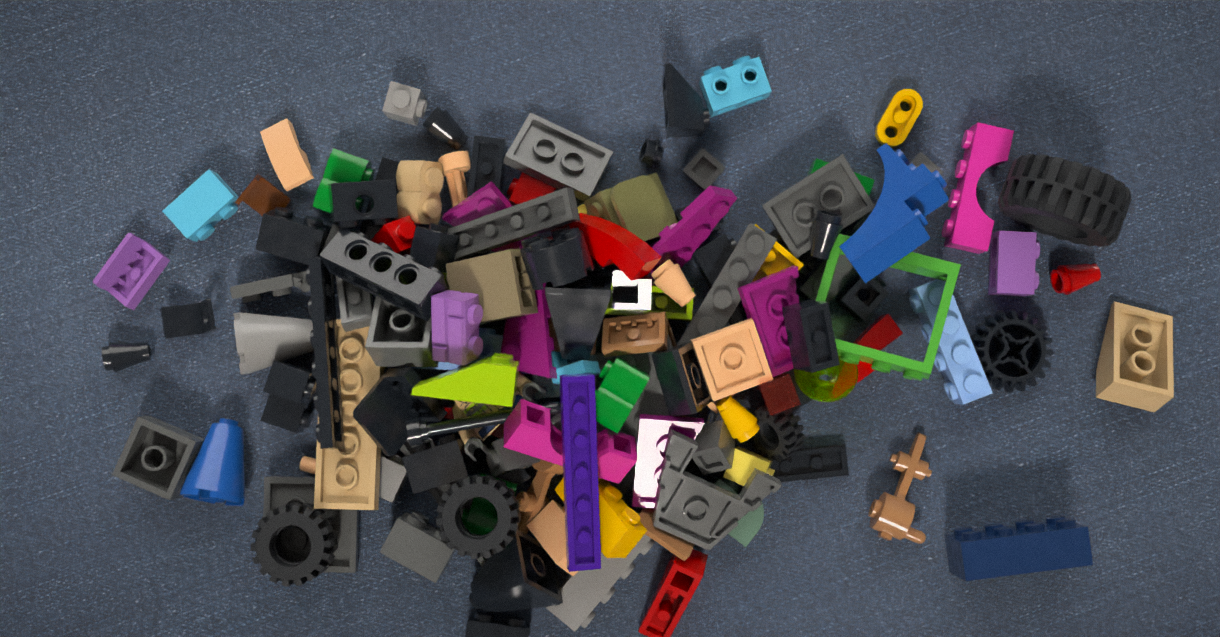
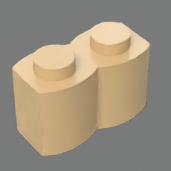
M424 160L400 161L396 172V184L399 192L396 196L398 217L395 220L410 215L414 224H438L442 211L439 193L444 181L442 163Z

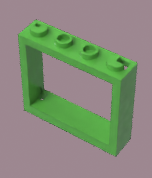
M839 234L827 260L816 301H827L840 254L845 255L839 246L851 236ZM910 252L890 266L891 268L946 281L924 362L835 339L838 355H841L840 360L856 365L859 364V361L872 364V369L884 373H890L891 369L903 372V377L909 380L922 381V378L929 380L961 264Z

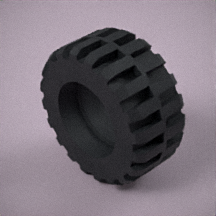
M1027 154L1019 156L1012 162L998 199V206L1003 215L1010 217L1012 221L1044 235H1050L1076 244L1081 243L1087 246L1097 245L1104 247L1111 245L1117 240L1132 198L1129 188L1125 187L1123 182L1115 180V177L1104 174L1096 168L1082 165V163L1071 162L1060 157L1054 158L1042 154Z

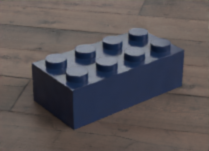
M1065 516L1046 517L1045 523H1034V520L1015 521L1014 527H1004L1001 523L984 525L985 530L973 531L971 527L954 529V534L945 535L949 572L965 581L1093 565L1088 526L1076 523V519H1065Z

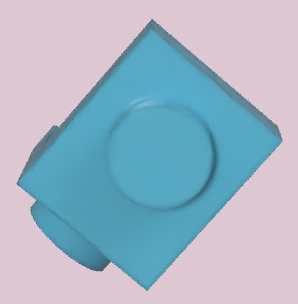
M551 351L552 366L556 367L557 379L551 378L553 384H560V375L592 373L596 376L601 373L598 361L581 360L568 364L566 359L562 358L561 352Z

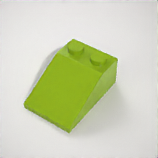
M494 353L492 358L487 357L420 381L412 388L411 395L512 407L516 398L520 361L513 360L512 354Z

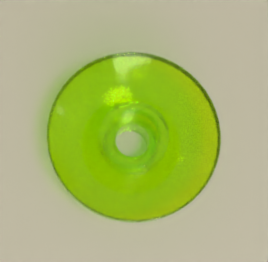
M838 355L840 365L814 373L795 369L794 375L798 387L806 396L820 402H835L848 396L855 388L858 379L857 365L840 360L841 355ZM828 375L831 379L825 381L820 379V376Z

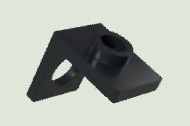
M211 298L205 299L200 303L162 307L160 309L165 339L206 334L216 329Z

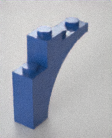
M887 143L877 149L885 170L883 189L877 204L862 226L839 246L865 283L931 239L924 228L928 224L925 217L949 201L948 196L943 190L947 183L937 170L931 173L924 164L916 168L913 163H909L900 149L894 151Z

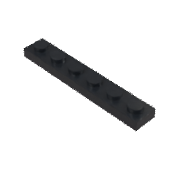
M320 257L308 258L309 268L306 270V280L311 291L308 311L313 323V330L310 332V342L315 354V361L312 363V374L317 386V393L314 395V406L318 411L319 424L316 427V438L320 443V449H344L334 278Z

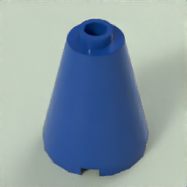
M220 418L219 423H212L181 487L180 495H184L185 498L215 504V502L225 503L228 506H244V429L238 427V421Z

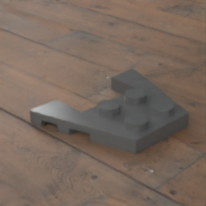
M671 429L652 518L653 526L706 550H710L739 525L738 521L750 510L754 512L762 505L761 501L771 492L775 493L778 491L782 484L780 479L755 468L740 494L737 495L684 470L698 448L697 441Z

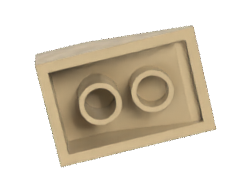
M1114 301L1111 304L1096 369V398L1156 412L1174 397L1173 316Z

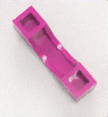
M978 122L964 132L961 147L965 148L963 160L960 159L955 170V177L958 178L956 190H952L948 202V207L952 208L950 219H946L942 229V237L945 238L944 246L977 254L988 251L994 220L988 217L980 208L976 197V187L981 174L987 168L999 166L1008 161L1014 130Z
M520 399L504 422V448L563 466L562 432L552 424L550 408ZM609 428L597 433L598 478L617 484L622 481L637 462L636 439L634 436L622 432L617 434Z

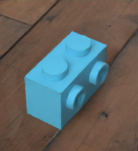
M744 56L733 61V66L722 69L721 66H716L704 71V76L700 78L699 86L711 117L769 97L772 90L760 57L751 59L750 56Z
M208 169L162 212L187 239L195 242L198 240L203 241L215 231L214 226L221 219L226 220L236 213L238 204L235 201L238 195L217 173Z

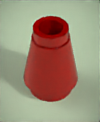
M1095 263L1059 265L1057 269L1052 270L1050 275L1051 284L1055 292L1069 295L1097 282L1101 278L1100 269Z

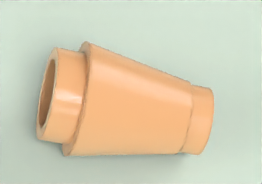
M671 259L664 262L651 274L655 280L653 284L681 307L685 306L696 296L679 264H674Z

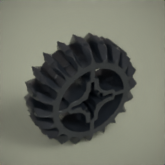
M1009 309L1007 314L1003 310L996 311L995 318L992 315L985 316L986 325L982 323L976 325V329L981 333L980 335H970L971 340L977 342L974 348L984 373H986L988 383L990 384L993 381L994 390H1000L1004 386L1005 392L1012 393L1014 388L1018 391H1025L1026 384L1030 387L1037 385L1035 377L1044 378L1046 376L1041 367L1050 368L1052 366L1050 361L1045 360V357L1055 353L1051 349L1046 350V344L1052 343L1053 340L1052 338H1043L1042 336L1048 328L1045 326L1036 328L1039 319L1033 317L1028 320L1029 316L1026 311L1020 312L1019 315H1017L1016 309ZM1006 325L1014 326L1026 335L1014 339L1009 333H1005L1002 327ZM994 335L993 341L996 345L995 352L991 356H989V344L991 338ZM1017 345L1011 352L1012 356H1005L1006 352L1010 350L1009 346ZM1031 346L1032 356L1030 362H1028L1026 351ZM1008 363L1012 369L1016 368L1019 374L1010 377L1002 374L995 367L999 364Z

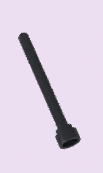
M557 401L538 404L550 408V415L561 412V404ZM513 409L427 423V420L421 421L420 418L407 420L406 428L410 446L424 444V440H430V436L503 424Z

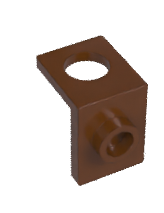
M258 173L240 194L235 203L239 205L243 201L263 216L264 213L275 210V207L285 208L291 201V198Z

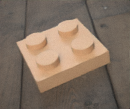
M751 318L691 340L713 401L773 380L754 321Z

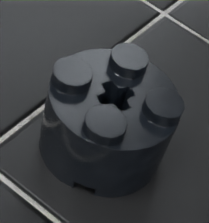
M565 225L551 230L552 236L540 239L539 236H534L521 241L523 248L520 250L532 289L542 290L544 289L542 283L551 282L553 287L565 285L588 275L587 270H594L583 231L579 230L578 227L570 229L569 225Z

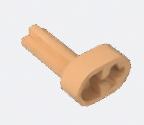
M468 151L451 152L438 159V162L442 163L452 208L467 198L468 191L464 173L471 167Z

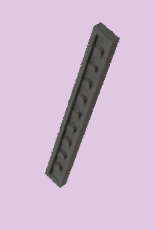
M751 223L748 225L677 346L726 326L741 301L737 288L753 281L777 238ZM635 465L619 484L609 481L612 486L622 493V496H624L634 479Z

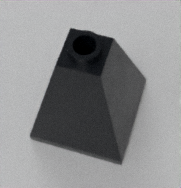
M586 275L581 279L558 287H553L551 282H546V300L562 358L566 359L568 364L589 360L611 298L612 276Z
M519 530L512 541L501 552H497L492 557H489L470 584L472 591L469 595L470 603L476 610L482 609L488 613L557 606L563 603L555 562L539 541Z

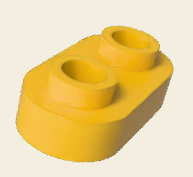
M903 89L893 96L875 128V137L879 144L884 145L887 143L891 148H894L906 139L923 108V101L919 93L912 89ZM907 102L910 107L909 111H903L900 103ZM886 128L894 130L895 136L893 138L886 135Z

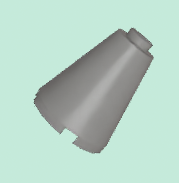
M242 312L233 313L241 375L270 367L273 361L284 362L314 351L310 342V332L313 330V323L310 319Z

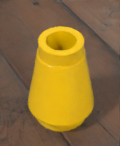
M731 395L722 398L715 405L732 438H737L740 443L753 437L760 429V426L757 424L758 419L737 400L733 399Z

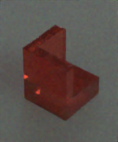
M783 373L773 377V380L757 385L769 415H774L801 404L790 374Z

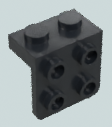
M412 367L387 369L353 410L355 420L386 456H394L408 439L407 420L420 418L421 421L439 422L447 414V411L440 404L439 398L411 395L412 388L422 381L421 375Z

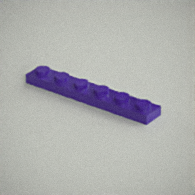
M592 373L560 375L567 569L569 572L601 569L595 375Z

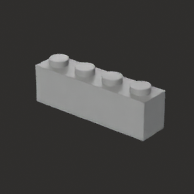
M644 534L626 558H606L601 552V569L578 571L574 576L569 575L560 586L563 603L546 608L574 632H576L580 625L586 628L596 615L593 609L600 601L605 604L616 590L612 586L620 577L623 580L628 577L636 566L633 560L639 553L645 555L655 541Z

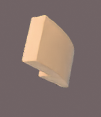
M287 118L260 132L271 163L286 191L314 178L307 154L300 148L293 124Z

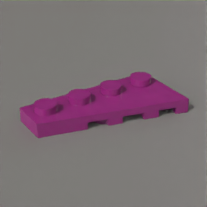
M710 185L680 213L682 219L678 223L670 226L667 225L659 233L661 239L652 248L662 258L651 270V274L669 259L674 264L678 263L680 268H682L692 258V254L709 237L713 228L728 213L729 208L737 200L732 190ZM652 277V286H656L653 284L655 280Z

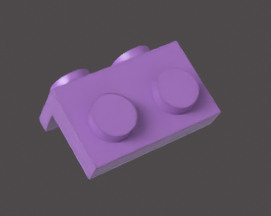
M128 233L97 274L93 283L97 287L108 291L125 307L135 310L170 262V259L149 242L132 233Z

